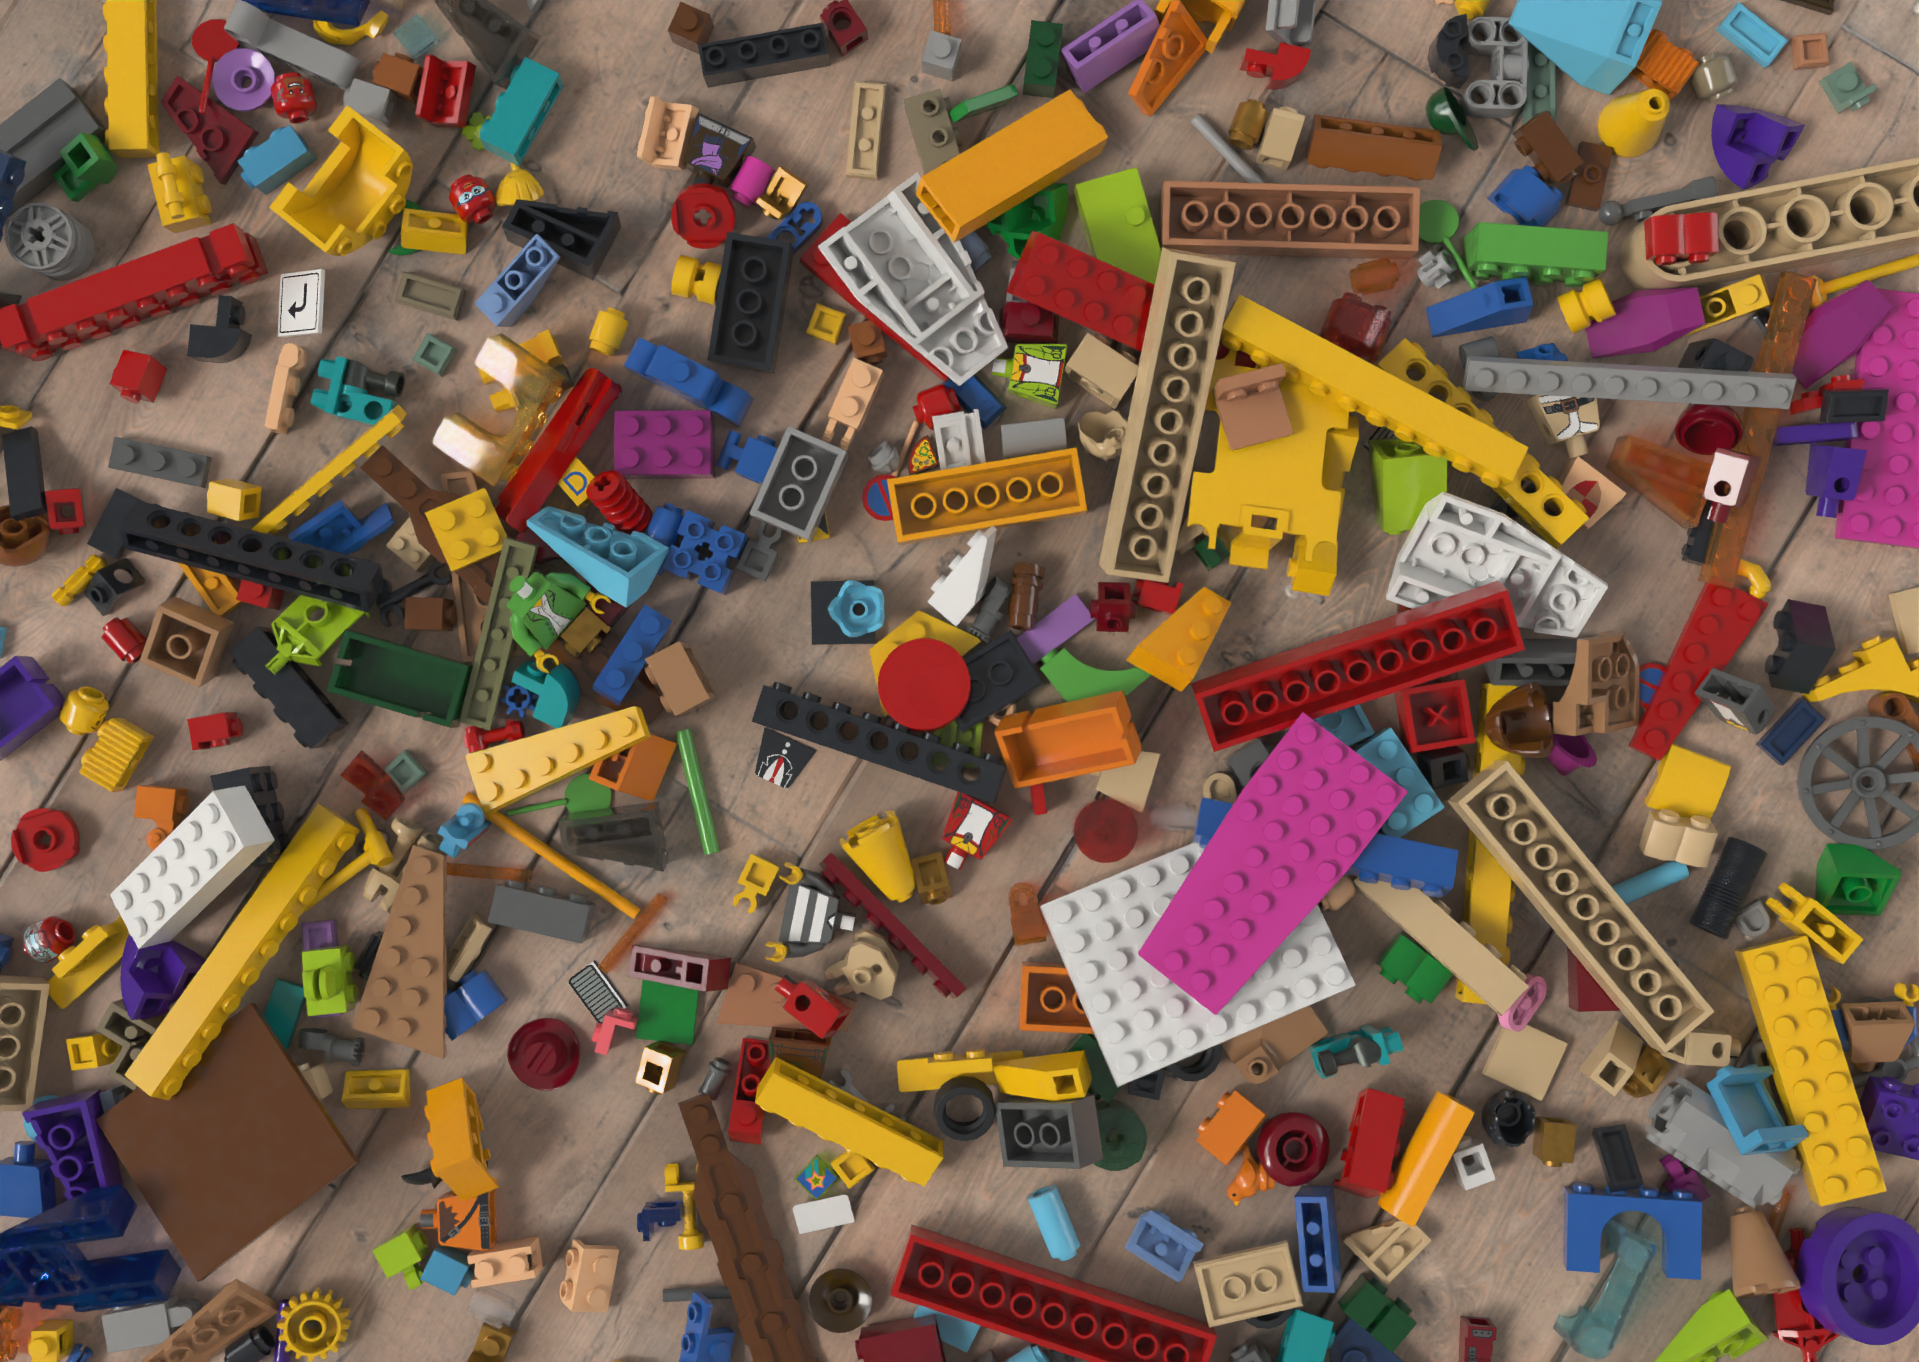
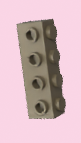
M941 89L904 99L906 115L925 175L959 155L958 147L963 146L958 127L952 128L949 117H951L952 105L949 97L943 98Z

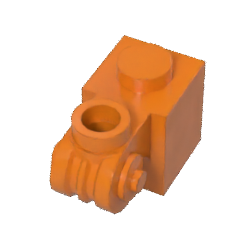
M151 784L137 786L134 817L152 819L157 824V829L151 830L146 837L147 845L152 850H155L184 820V815L187 814L190 806L187 788Z

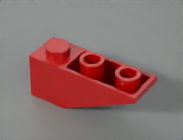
M743 1038L728 1128L730 1141L758 1145L762 1143L766 1111L755 1103L757 1087L770 1067L769 1041Z

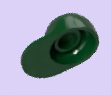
M1443 87L1433 93L1427 100L1425 108L1429 124L1434 130H1440V133L1444 135L1459 133L1471 150L1476 151L1479 148L1476 135L1456 97L1447 87Z

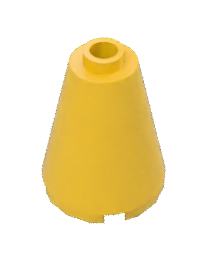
M1648 89L1612 99L1600 112L1597 122L1599 139L1607 147L1613 148L1612 154L1616 156L1632 158L1646 153L1656 144L1660 137L1670 109L1668 96L1661 90Z
M889 810L885 811L888 817L879 819L876 814L858 823L846 832L849 838L844 840L841 837L839 842L842 849L889 900L903 902L914 895L913 890L917 884L899 818L895 811Z

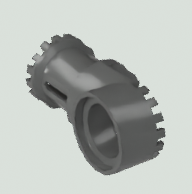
M998 576L990 580L981 598L983 601L980 605L981 611L972 626H967L966 628L968 632L978 638L980 637L981 640L988 644L992 641L991 635L999 622L1004 621L1006 618L998 610L1002 603L1006 601L1005 598H1008L1006 593L1010 594L1011 585Z
M303 1028L300 1030L298 1048L307 1050V1047H309L310 1051L312 1049L314 1051H325L324 1058L326 1063H333L336 1060L351 1062L352 1066H359L364 1056L361 1052L364 1053L365 1051L362 1050L365 1048L364 1038L358 1037L356 1040L340 1039L337 1035L330 1034V1031L326 1029Z

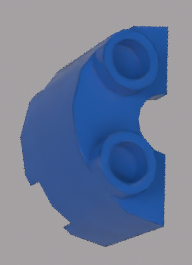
M1525 165L1521 170H1512L1487 199L1503 213L1513 216L1517 220L1518 225L1546 227L1559 212L1563 195L1555 187H1548L1542 182L1534 168Z

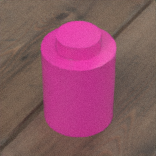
M747 155L729 189L734 194L732 199L746 208H749L750 204L757 206L756 200L758 196L763 195L775 172L774 169L763 161Z

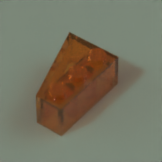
M1629 434L1617 437L1606 468L1683 529L1697 527L1707 499L1703 498L1712 464Z

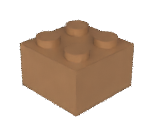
M175 596L158 606L139 662L200 688L215 678L234 622Z
M678 641L645 659L648 667L644 668L651 683L659 685L663 695L660 696V700L668 714L672 712L675 716H685L717 699L688 643Z

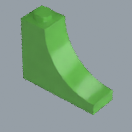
M1054 648L1040 659L1044 665L1039 670L1066 702L1123 690L1126 697L1151 676V674L1137 666L1121 671L1096 669L1078 661L1065 648L1060 652Z

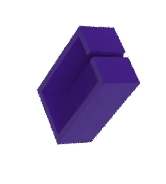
M14 656L0 667V761L59 716L65 701L64 696L54 684H46L50 678L34 657Z

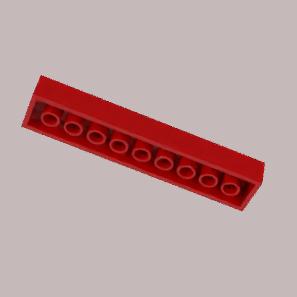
M1495 581L1191 683L1213 751L1216 752L1289 728L1302 712L1311 719H1316L1525 650L1508 589L1500 581Z
M912 1224L891 1286L890 1296L1089 1362H1209L1217 1338L1214 1327L1209 1328L1207 1322Z

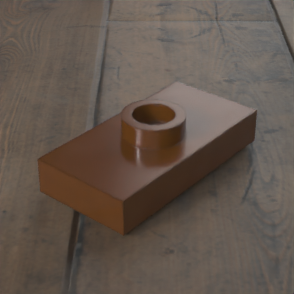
M1585 141L1579 144L1577 153L1583 160V163L1576 168L1578 173L1571 179L1566 205L1594 212L1600 209L1613 148Z

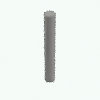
M1200 113L1191 120L1190 123L1248 183L1265 182Z

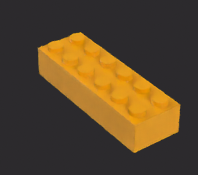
M1077 447L887 479L898 545L976 533L978 530L987 531L992 525L996 529L1078 516L1087 512Z

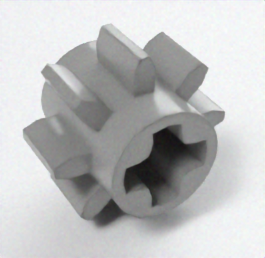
M1435 248L1432 251L1429 250L1418 259L1422 265L1417 268V274L1425 286L1431 288L1436 285L1437 289H1440L1456 279L1452 272L1457 269V263L1448 251L1442 250L1438 252Z

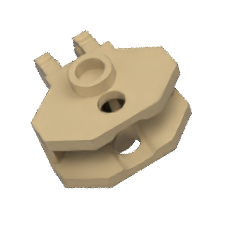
M864 929L855 933L850 951L846 953L845 959L829 966L823 973L827 980L844 974L847 977L834 986L833 990L837 996L854 990L856 994L863 992L882 1000L892 996L900 962L884 936Z

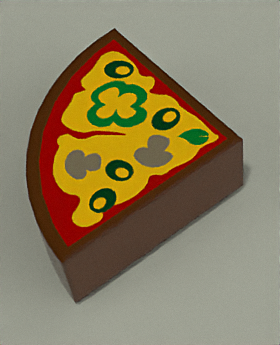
M928 435L917 441L910 451L908 457L909 476L939 466Z

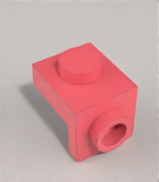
M615 1007L614 1011L608 1010L603 1023L596 1024L592 1036V1041L597 1042L594 1052L607 1055L611 1049L617 1025L635 1029L638 1017L632 1016L633 1012L625 1008Z

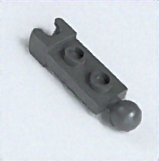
M1711 176L1693 180L1679 190L1632 199L1626 204H1620L1617 201H1607L1600 207L1598 217L1603 224L1608 226H1614L1619 224L1622 219L1634 218L1635 222L1644 221L1656 211L1666 206L1719 196L1715 178Z

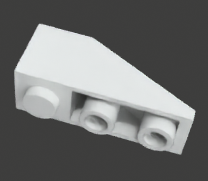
M993 525L984 533L978 530L967 543L971 547L968 553L964 555L960 552L948 566L953 570L946 578L942 574L930 588L935 593L927 602L955 626L968 615L985 593L997 532Z

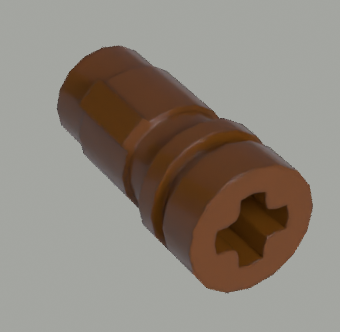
M1032 563L1014 564L1013 576L1015 578L1011 582L1014 591L1009 598L1007 613L1010 616V628L1022 631H1032L1034 629L1039 601L1038 592L1042 590L1043 583L1040 581L1044 578L1045 568L1043 566Z

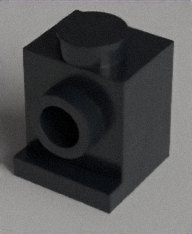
M1458 746L1417 752L1418 768L1433 790L1468 781L1470 759L1466 751Z

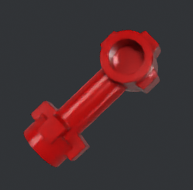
M515 719L505 720L506 727L488 731L476 726L465 728L466 735H463L464 746L468 749L469 754L488 749V743L506 739L509 742L525 738V728L522 721H515Z

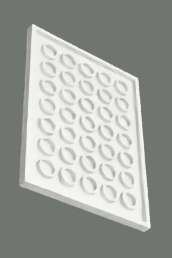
M1191 843L1040 906V909L1118 1088L1356 986L1318 904L1216 1015L1138 955V951L1204 849L1199 847V843Z

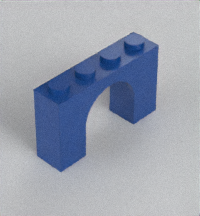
M1575 1182L1573 1187L1564 1186L1563 1264L1566 1271L1600 1273V1241L1604 1226L1613 1216L1621 1212L1640 1211L1655 1218L1661 1226L1662 1271L1666 1277L1701 1280L1702 1201L1697 1195L1693 1194V1191L1673 1189V1193L1659 1192L1658 1188L1643 1186L1639 1191L1627 1190L1610 1193L1608 1185H1606V1189L1593 1188L1592 1184Z

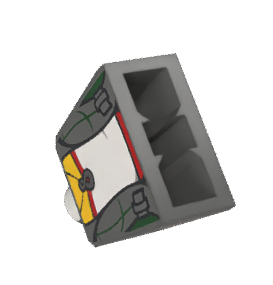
M1715 668L1711 669L1695 691V695L1721 721L1754 735L1764 730L1766 723L1775 711L1762 686ZM1728 694V699L1723 698V695Z

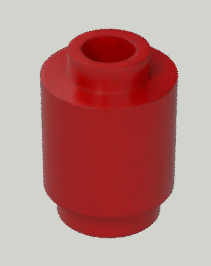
M116 617L109 621L102 628L105 633L101 638L122 661L126 660L130 665L135 664L141 658L147 639L128 618L120 620Z

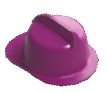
M1549 704L1550 716L1553 709V704ZM1553 734V738H1551L1553 740V749L1546 758L1560 775H1569L1579 767L1590 768L1596 765V753L1586 740L1584 734L1579 736Z

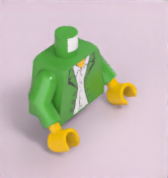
M534 572L528 579L523 576L515 577L509 585V590L514 594L507 602V608L512 613L510 617L512 637L530 657L534 656L537 659V668L548 674V670L543 666L544 660L550 658L557 666L559 661L554 655L544 653L541 648L543 647L547 650L587 605L583 600L587 599L590 601L592 609L598 614H604L600 608L595 607L598 599L603 598L611 604L607 596L600 592L593 593L590 591L592 587L570 573L551 572L545 576L539 572Z

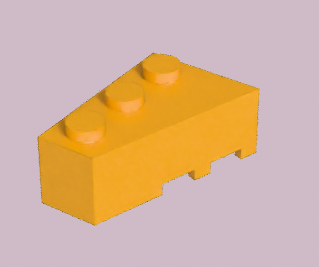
M1203 587L1138 644L1126 661L1182 692L1195 677L1232 602Z
M462 1077L426 1091L427 1105L424 1106V1111L430 1122V1131L427 1133V1138L433 1149V1158L430 1160L433 1174L436 1177H440L462 1201L499 1188L497 1178H493L488 1173L486 1161L492 1158L490 1150L488 1148L483 1150L480 1132L484 1131V1126L475 1092Z

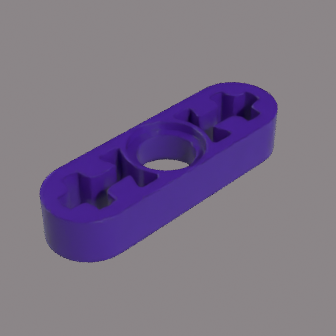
M1857 422L1788 426L1763 430L1765 447L1836 442L1858 438Z

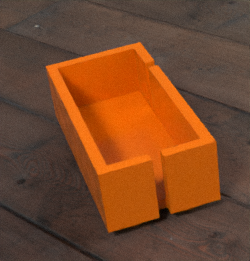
M1123 690L1035 709L1033 715H1031L1030 710L1003 716L994 732L1015 789L1134 765L1142 749L1134 722L1129 723L1131 713Z

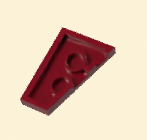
M176 76L160 102L180 130L191 140L202 160L206 161L213 170V175L219 183L226 185L239 165L238 160L244 157L245 151L250 148L259 132L209 96L205 114H200L199 106L202 91L184 78Z

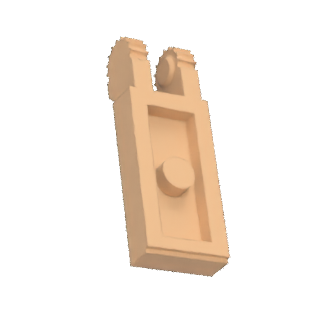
M292 342L282 346L278 365H276L264 425L275 433L287 435L288 427H291L294 422L293 399L294 396L299 394L301 387L298 373L305 369L307 364L306 351Z

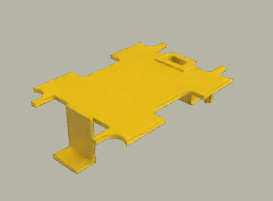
M1229 349V353L1225 358L1215 360L1205 410L1216 412L1219 415L1212 392L1219 379L1269 367V365L1262 366L1256 364L1255 368L1235 366L1236 351ZM1284 378L1279 383L1293 430L1290 436L1231 451L1220 419L1214 471L1211 473L1193 472L1187 527L1201 525L1205 528L1203 534L1209 535L1208 549H1215L1219 525L1243 528L1242 532L1231 541L1229 565L1267 570L1269 550L1282 540L1283 533L1301 536L1297 540L1296 546H1306L1304 562H1312L1313 549L1318 543L1327 542L1336 547L1341 492L1325 489L1321 481L1326 432L1331 428L1347 430L1349 411L1340 408L1337 405V401L1328 396L1322 397L1312 393L1307 385L1298 380L1290 381ZM1252 515L1277 518L1275 530L1251 527Z

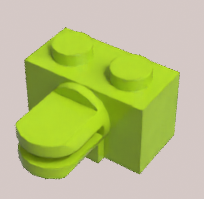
M349 944L311 948L301 952L303 989L308 1016L344 1013L356 1008L355 1003L358 1002L359 991L357 985L353 984L352 971L355 970L353 967L355 956L353 952H350Z

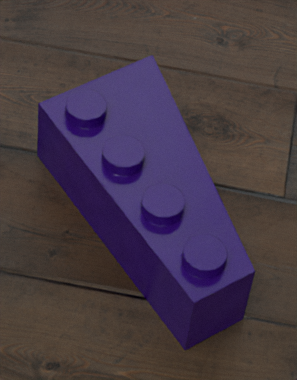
M101 1089L40 1101L22 1112L26 1123L30 1122L37 1134L35 1139L40 1149H45L53 1164L50 1166L55 1177L59 1176L66 1189L64 1194L83 1230L116 1224L130 1211L116 1152L96 1122V1119L104 1114L99 1096Z

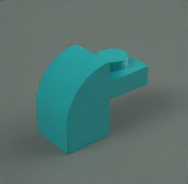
M526 661L515 670L511 682L540 695L532 717L555 728L566 726L574 718L580 701V687L576 677L561 663L551 671L548 670V674L540 671L536 666V662Z

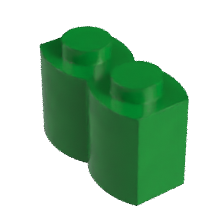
M1399 933L1376 962L1382 968L1379 972L1381 976L1394 985L1399 980L1408 987L1404 993L1419 1004H1421L1423 999L1432 1004L1453 975L1444 965Z

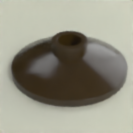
M845 1268L828 1270L814 1281L808 1297L809 1310L816 1323L825 1330L834 1333L853 1331L861 1326L869 1316L872 1306L870 1287L865 1279L855 1271ZM842 1292L847 1296V1299L844 1302H839L836 1300L835 1295Z

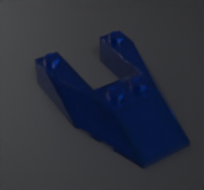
M123 1184L93 1188L0 1233V1305L22 1307L24 1302L40 1303L39 1305L42 1309L55 1310L57 1305L73 1306L75 1312H88L168 1301L182 1269L168 1249L87 1260L76 1245V1243L123 1237L138 1207Z

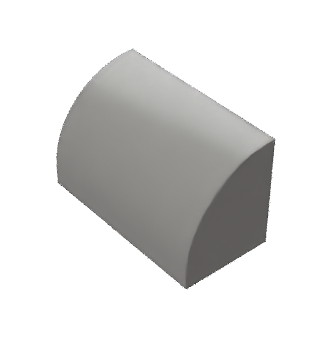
M1064 418L1006 424L1000 427L1003 460L1067 449Z

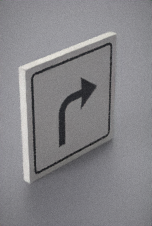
M324 269L281 274L277 337L322 334Z

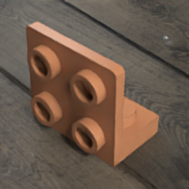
M1282 363L1219 379L1212 389L1231 451L1288 437L1293 433L1279 387V383L1286 376Z

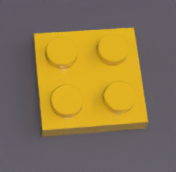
M486 488L425 512L452 573L502 551L507 534Z

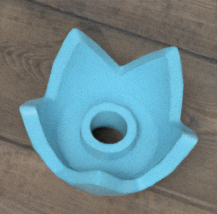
M847 580L841 587L839 595L831 601L828 611L845 635L848 637H860L866 633L878 630L883 625L885 619L884 595L882 590L875 586H866L858 581ZM856 604L864 605L865 612L863 615L857 616L853 613V607Z

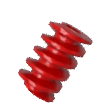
M612 470L605 471L596 475L588 484L586 490L587 497L600 509V512L606 516L607 520L615 525V529L631 535L633 531L641 532L648 526L652 516L650 507L621 473Z

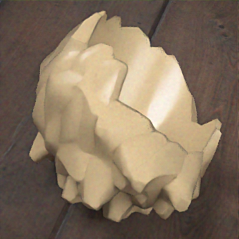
M1114 409L1108 412L1096 410L1085 413L1082 420L1078 423L1080 440L1084 446V454H1091L1105 462H1108V459L1121 456L1128 420L1119 411Z

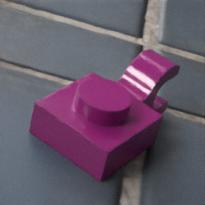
M1670 1153L1659 1160L1671 1178L1663 1183L1668 1193H1673V1189H1688L1693 1191V1194L1697 1195L1702 1202L1710 1197L1709 1192L1691 1167L1684 1170L1678 1159L1673 1158Z

